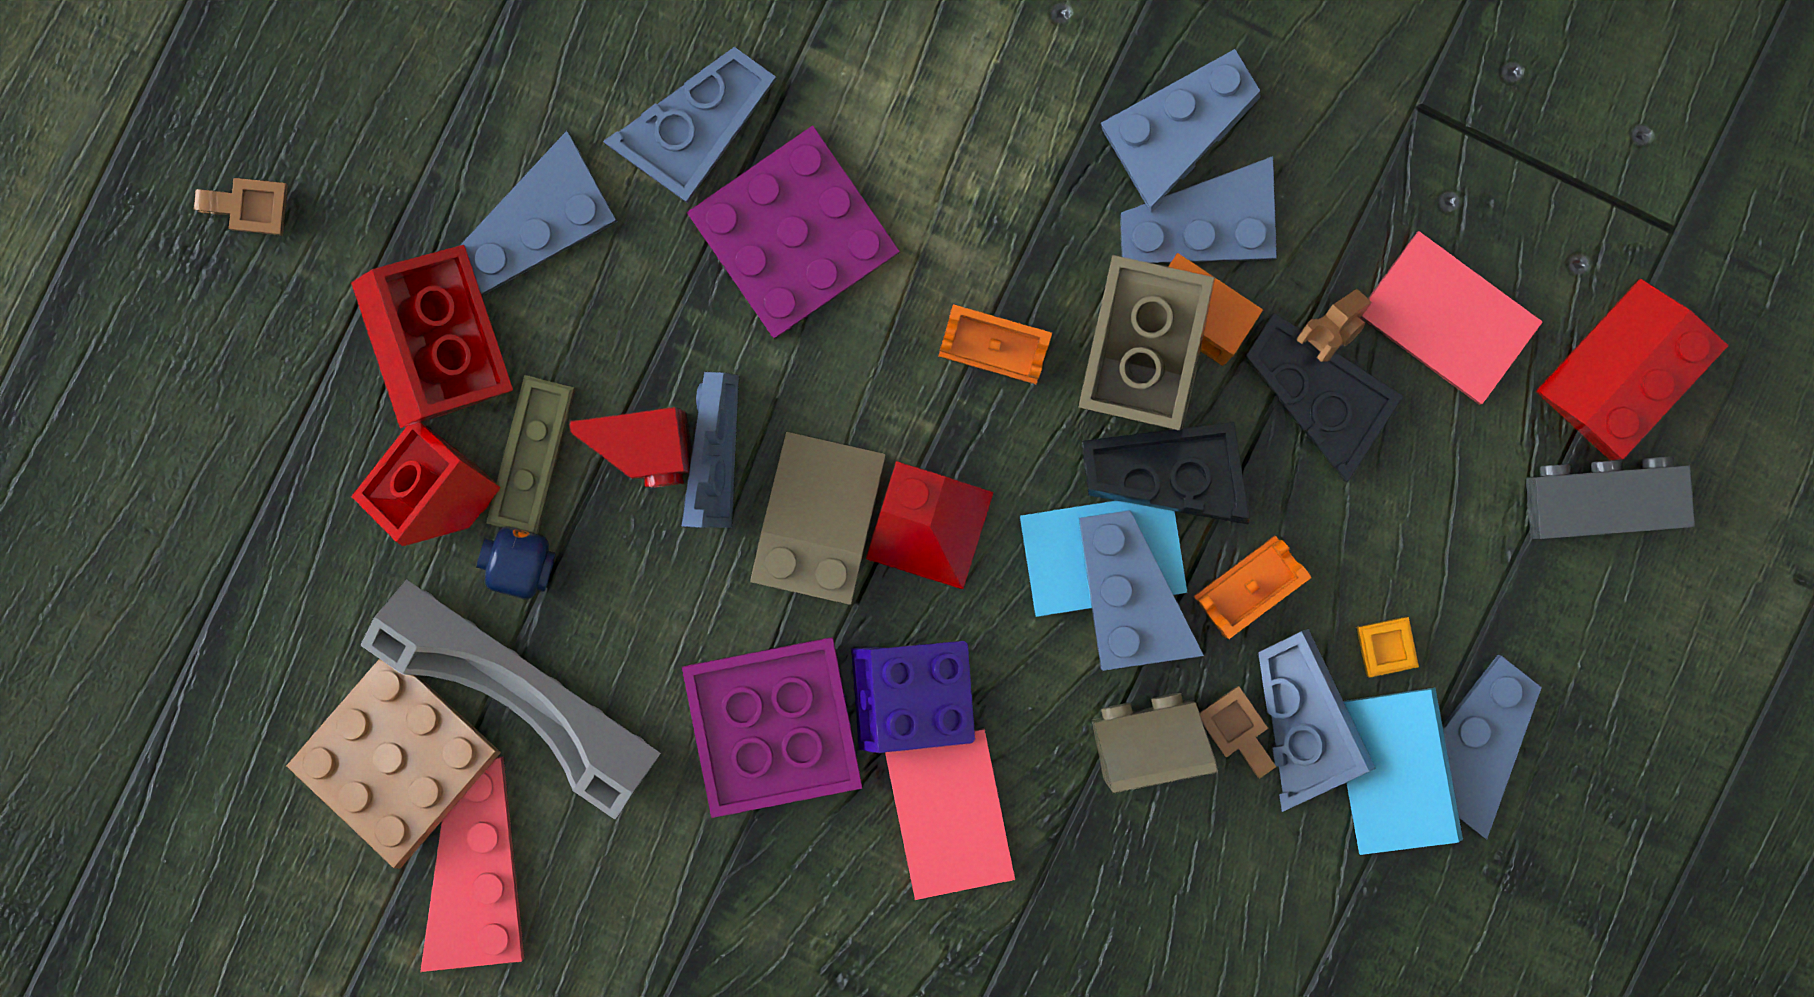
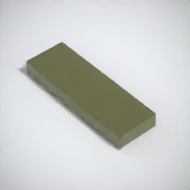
M524 375L496 483L501 488L492 499L487 524L502 528L510 526L535 534L539 533L576 388Z

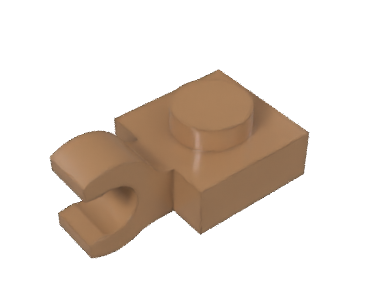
M233 178L232 193L196 189L194 210H197L199 213L230 215L229 229L232 231L283 236L288 185L279 182Z
M1358 289L1354 290L1334 303L1325 316L1310 320L1299 334L1297 340L1301 344L1308 340L1321 352L1317 358L1321 362L1329 361L1341 344L1347 346L1362 331L1366 323L1360 318L1372 302Z
M1239 686L1199 712L1203 726L1225 757L1239 749L1259 779L1276 768L1256 738L1266 731L1268 727Z

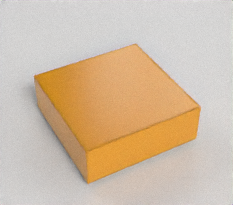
M1409 617L1356 627L1366 677L1419 667Z

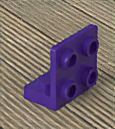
M965 641L889 648L863 647L851 649L859 750L884 753L970 744L975 741L968 644Z

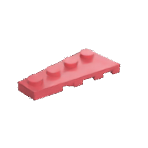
M497 757L442 820L420 972L522 962L524 960L504 757Z

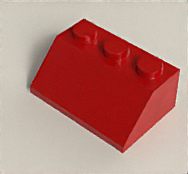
M465 245L371 269L351 282L400 428L437 418L513 391Z
M1639 279L1535 392L1609 460H1623L1729 345L1691 310L1644 280Z
M674 407L569 422L572 434L630 478L644 479L645 487L656 488L684 484L683 474L690 472L692 450L686 411Z

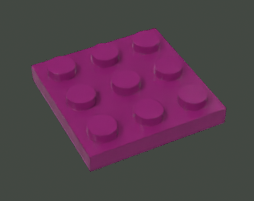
M813 125L686 212L774 340L900 253Z
M833 637L682 666L711 818L862 789L863 786Z

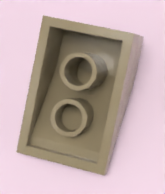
M1112 255L1078 407L1175 430L1183 429L1196 377L1215 277Z
M786 432L750 582L851 605L886 454Z
M1174 693L1152 698L1153 707L1133 711L1131 703H1124L1101 709L1102 717L1092 719L1103 779L1113 793L1218 772L1196 702L1193 700L1183 701L1181 693Z

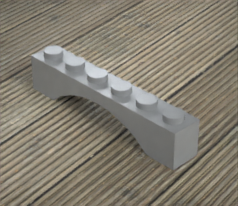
M407 579L376 614L360 645L403 675L430 676L454 681L481 691L509 707L529 723L549 745L563 767L572 790L613 819H616L661 754L648 745L641 737L632 734L607 717L600 709L582 700L563 687L559 681L544 674L522 659L514 650L506 648L480 630L473 622L464 619L436 600L432 594L420 589Z

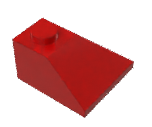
M423 422L406 426L351 497L398 544L407 546L470 528L478 516L486 510L501 487L476 464Z
M896 461L866 559L964 589L994 492Z

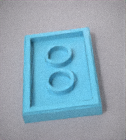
M1115 500L1020 515L1035 616L1092 608L1079 518L1130 510L1172 594L1187 593L1175 511Z
M1436 688L1343 701L1376 768L1346 782L1359 855L1459 843L1462 841V831Z

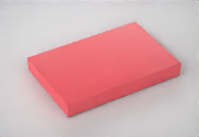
M1420 231L1416 232L1368 299L1372 303L1361 317L1365 322L1479 405L1484 403L1542 324L1540 319Z
M984 728L974 730L975 741L970 744L885 752L915 900L1015 880Z

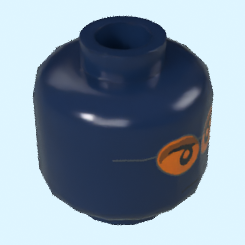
M505 526L498 531L495 540L484 539L476 568L486 570L484 580L488 589L528 600L536 594L537 590L545 592L556 553L549 551V543L546 537Z

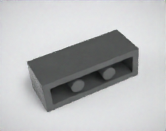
M1669 456L1643 458V469L1623 470L1622 460L1591 462L1592 473L1572 474L1571 464L1540 466L1541 477L1526 478L1530 538L1548 539L1695 527L1690 465L1674 466V457Z

